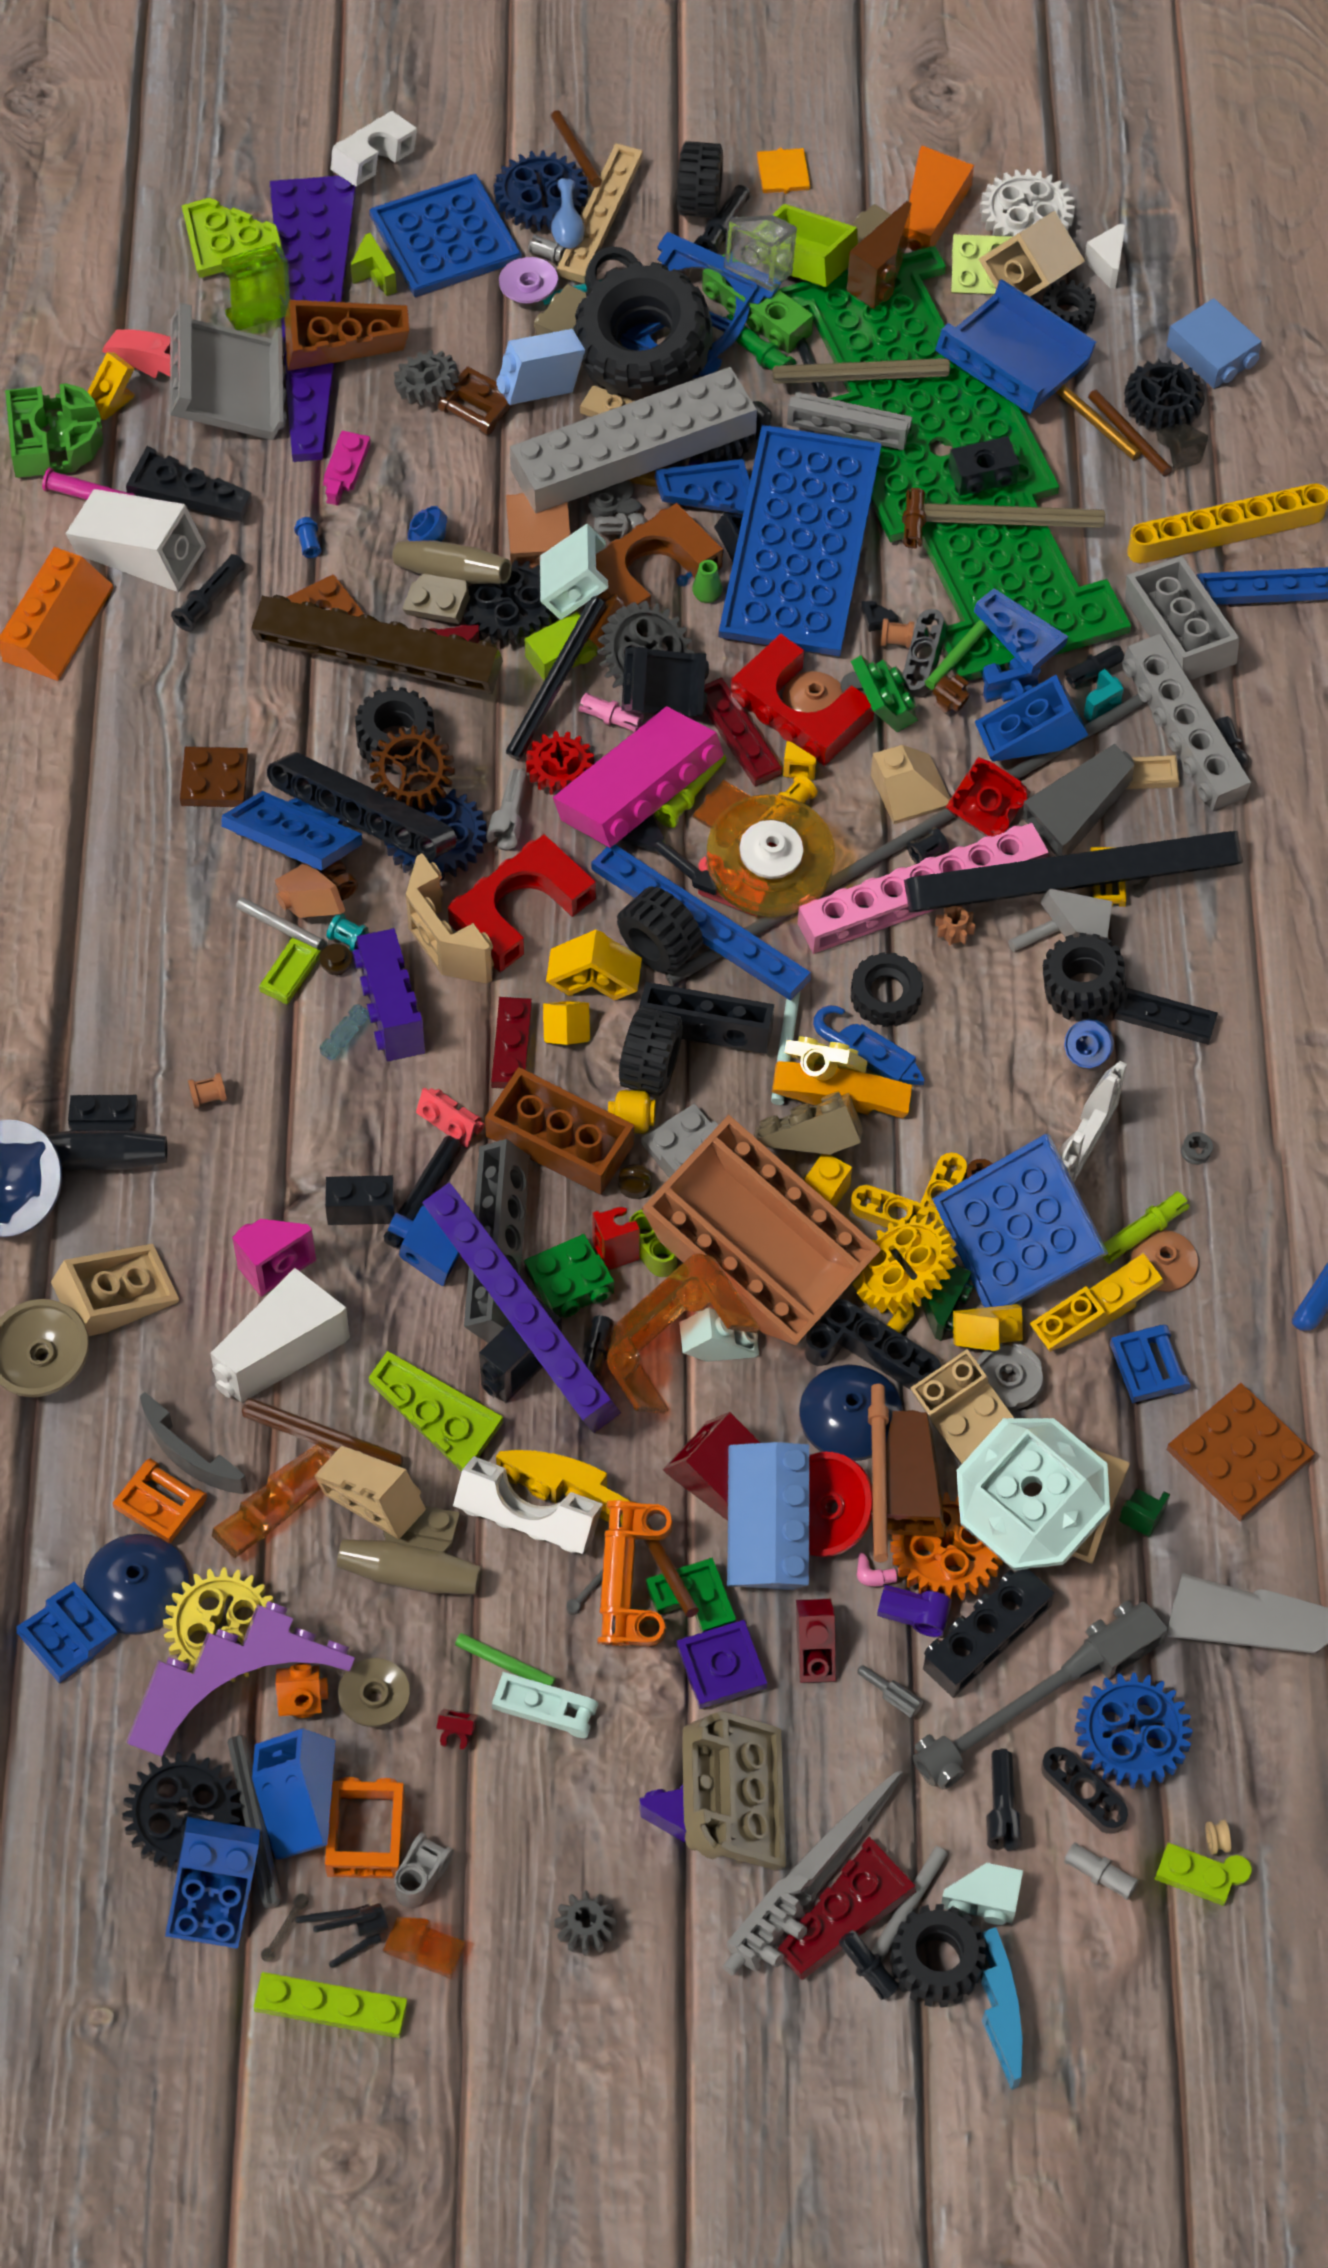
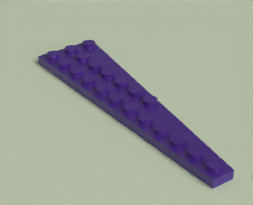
M341 176L270 181L273 224L276 225L284 253L283 255L276 256L282 339L285 343V315L289 300L342 302L356 186ZM285 349L284 364L286 365L285 377L292 461L323 460L327 429L326 422L329 413V398L335 363L288 371L287 350Z

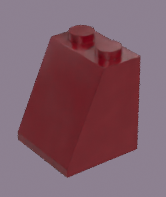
M731 1412L706 1421L666 1465L663 1471L728 1521L729 1446L761 1442Z

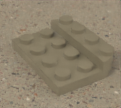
M725 1711L716 1712L686 1725L683 1728L682 1752L684 1823L687 1831L685 1833V1842L687 1846L693 1851L698 1850L709 1859L724 1856L775 1871L786 1867L781 1728Z

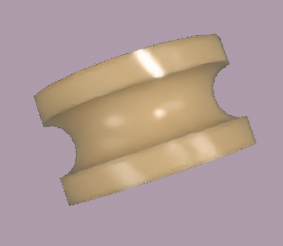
M1220 1820L1217 1825H1214L1211 1821L1206 1822L1205 1832L1210 1854H1217V1851L1220 1849L1224 1853L1230 1852L1231 1838L1226 1820Z

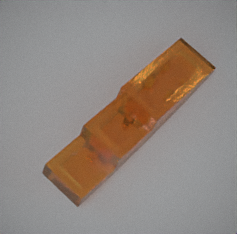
M320 1442L270 1475L267 1485L243 1500L237 1512L213 1527L211 1536L234 1559L289 1518L321 1489L314 1475L333 1455Z

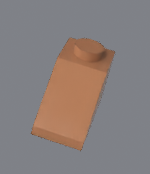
M304 863L274 880L279 891L276 893V898L280 906L285 911L289 909L298 918L338 915L345 912L336 885L308 864Z

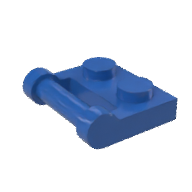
M1168 1325L1150 1327L1112 1337L1110 1340V1346L1132 1403L1170 1393L1180 1394L1191 1387L1188 1377L1183 1375L1169 1340L1171 1333ZM1149 1343L1157 1344L1170 1378L1162 1379Z

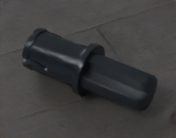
M1118 645L1095 656L1090 654L1087 656V660L1066 669L1064 675L1067 677L1065 678L1068 684L1075 688L1093 677L1098 678L1100 671L1108 670L1122 663L1125 654Z
M853 1930L840 1938L839 1944L857 1967L856 1974L859 1977L863 1976L881 2000L893 1995L899 1988V1983L881 1963V1956L879 1954L873 1955Z

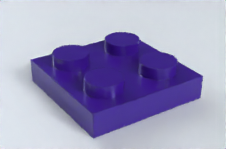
M745 1620L677 1640V1648L699 1709L767 1689L768 1683Z

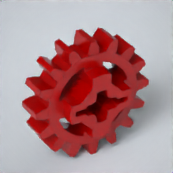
M557 731L553 732V738H548L545 734L541 735L542 743L533 741L532 750H528L526 753V773L530 775V782L538 781V790L540 791L548 787L550 795H553L556 790L564 789L594 765V754L590 753L589 743L582 745L581 736L576 737L574 740L571 739L570 732L568 731L564 737H559Z

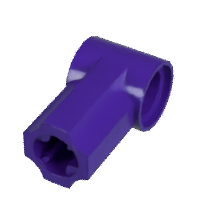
M885 1585L877 1616L912 1625L915 1631L925 1636L941 1637L944 1634L952 1600L946 1595L934 1591H925L922 1594Z

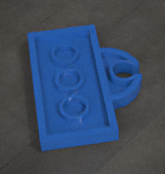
M261 791L222 815V827L321 871L362 845L361 833L343 826L344 821L297 798L285 801Z

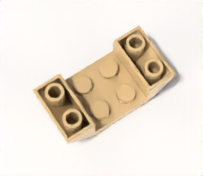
M423 853L418 855L406 891L409 930L442 975L486 984L491 982L494 962L491 957L493 945L490 938L485 932L480 933L474 923L453 934L449 924L445 920L440 921L436 914L442 911L441 897H443V892L439 881L442 879V875L434 862L429 863Z
M968 1349L910 1388L923 1410L927 1412L928 1418L961 1465L1003 1418H1014L989 1384L986 1374Z

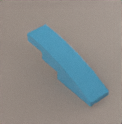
M997 1927L984 1931L981 1940L985 1939L986 1949L984 1954L990 1966V1969L983 1972L981 1984L992 2007L984 2011L982 2023L1011 2090L1018 2088L1022 2076L1020 2012L1010 1963Z

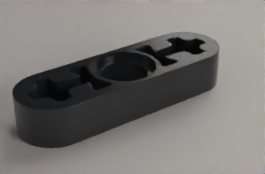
M936 609L925 610L919 615L902 674L905 679L904 687L915 697L923 696L931 690L925 685V680L938 666L948 628L944 616ZM933 620H936L938 625H933L929 632L926 625H931ZM926 646L933 648L932 654L928 658H917V653L921 648ZM917 667L921 668L920 675L923 681H918L917 684L914 686L911 681H915L918 679L919 670Z
M1063 1747L1049 1749L1045 1753L1041 1764L1043 1776L1100 1831L1107 1834H1115L1121 1831L1128 1817V1809L1125 1803L1068 1749ZM1052 1759L1056 1762H1059L1061 1759L1064 1760V1770L1070 1776H1072L1074 1771L1077 1772L1071 1778L1068 1785L1065 1783L1068 1775L1059 1768L1055 1771L1051 1769ZM1079 1782H1087L1093 1786L1095 1794L1088 1799L1080 1798L1076 1795L1074 1786ZM1100 1796H1103L1104 1799L1101 1806L1097 1804L1095 1810H1093L1091 1807L1098 1802ZM1104 1809L1108 1812L1115 1809L1118 1812L1117 1822L1114 1819L1104 1820Z

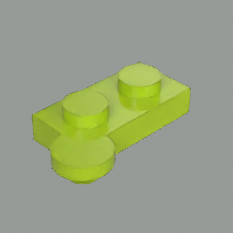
M1168 1842L1155 1880L1224 1906L1231 1885H1242L1247 1882L1251 1876L1252 1868L1249 1861L1243 1856L1233 1855L1228 1857L1224 1863H1220Z

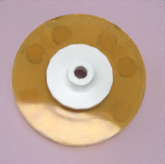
M763 794L742 799L729 806L720 814L708 836L706 867L717 887V891L730 904L750 914L779 917L798 912L799 906L810 903L823 894L830 882L834 868L835 845L827 824L812 808L790 797Z

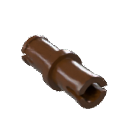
M911 488V491L907 490L906 510L902 514V522L905 525L903 544L911 549L922 546L923 526L927 519L924 512L926 493L920 488Z

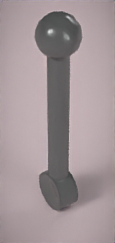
M603 1569L576 1599H571L567 1602L566 1609L569 1614L575 1615L579 1613L580 1604L602 1581Z

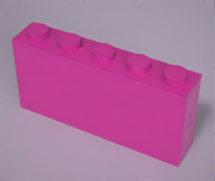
M666 706L553 796L561 821L611 848L724 756L717 732Z

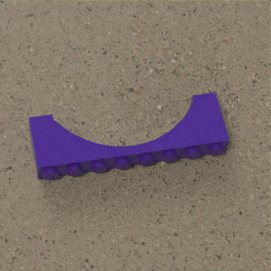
M450 1182L422 1202L589 1429L595 1433L621 1414L609 1395L561 1333Z

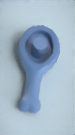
M561 178L558 181V188L561 191L562 204L552 221L551 230L555 241L560 246L571 249L577 247L583 241L585 226L573 205L572 191L574 189V181Z

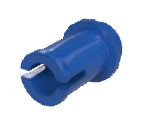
M310 517L300 518L294 527L295 534L299 536L302 555L305 558L317 557L322 551L317 537L318 524Z

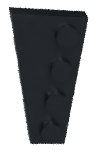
M146 446L126 484V492L133 493L138 497L185 504L188 509L242 521L252 502L251 492L220 478L214 480L208 478L203 470L196 467L191 470L179 465V460L169 455L166 458L156 454V449Z

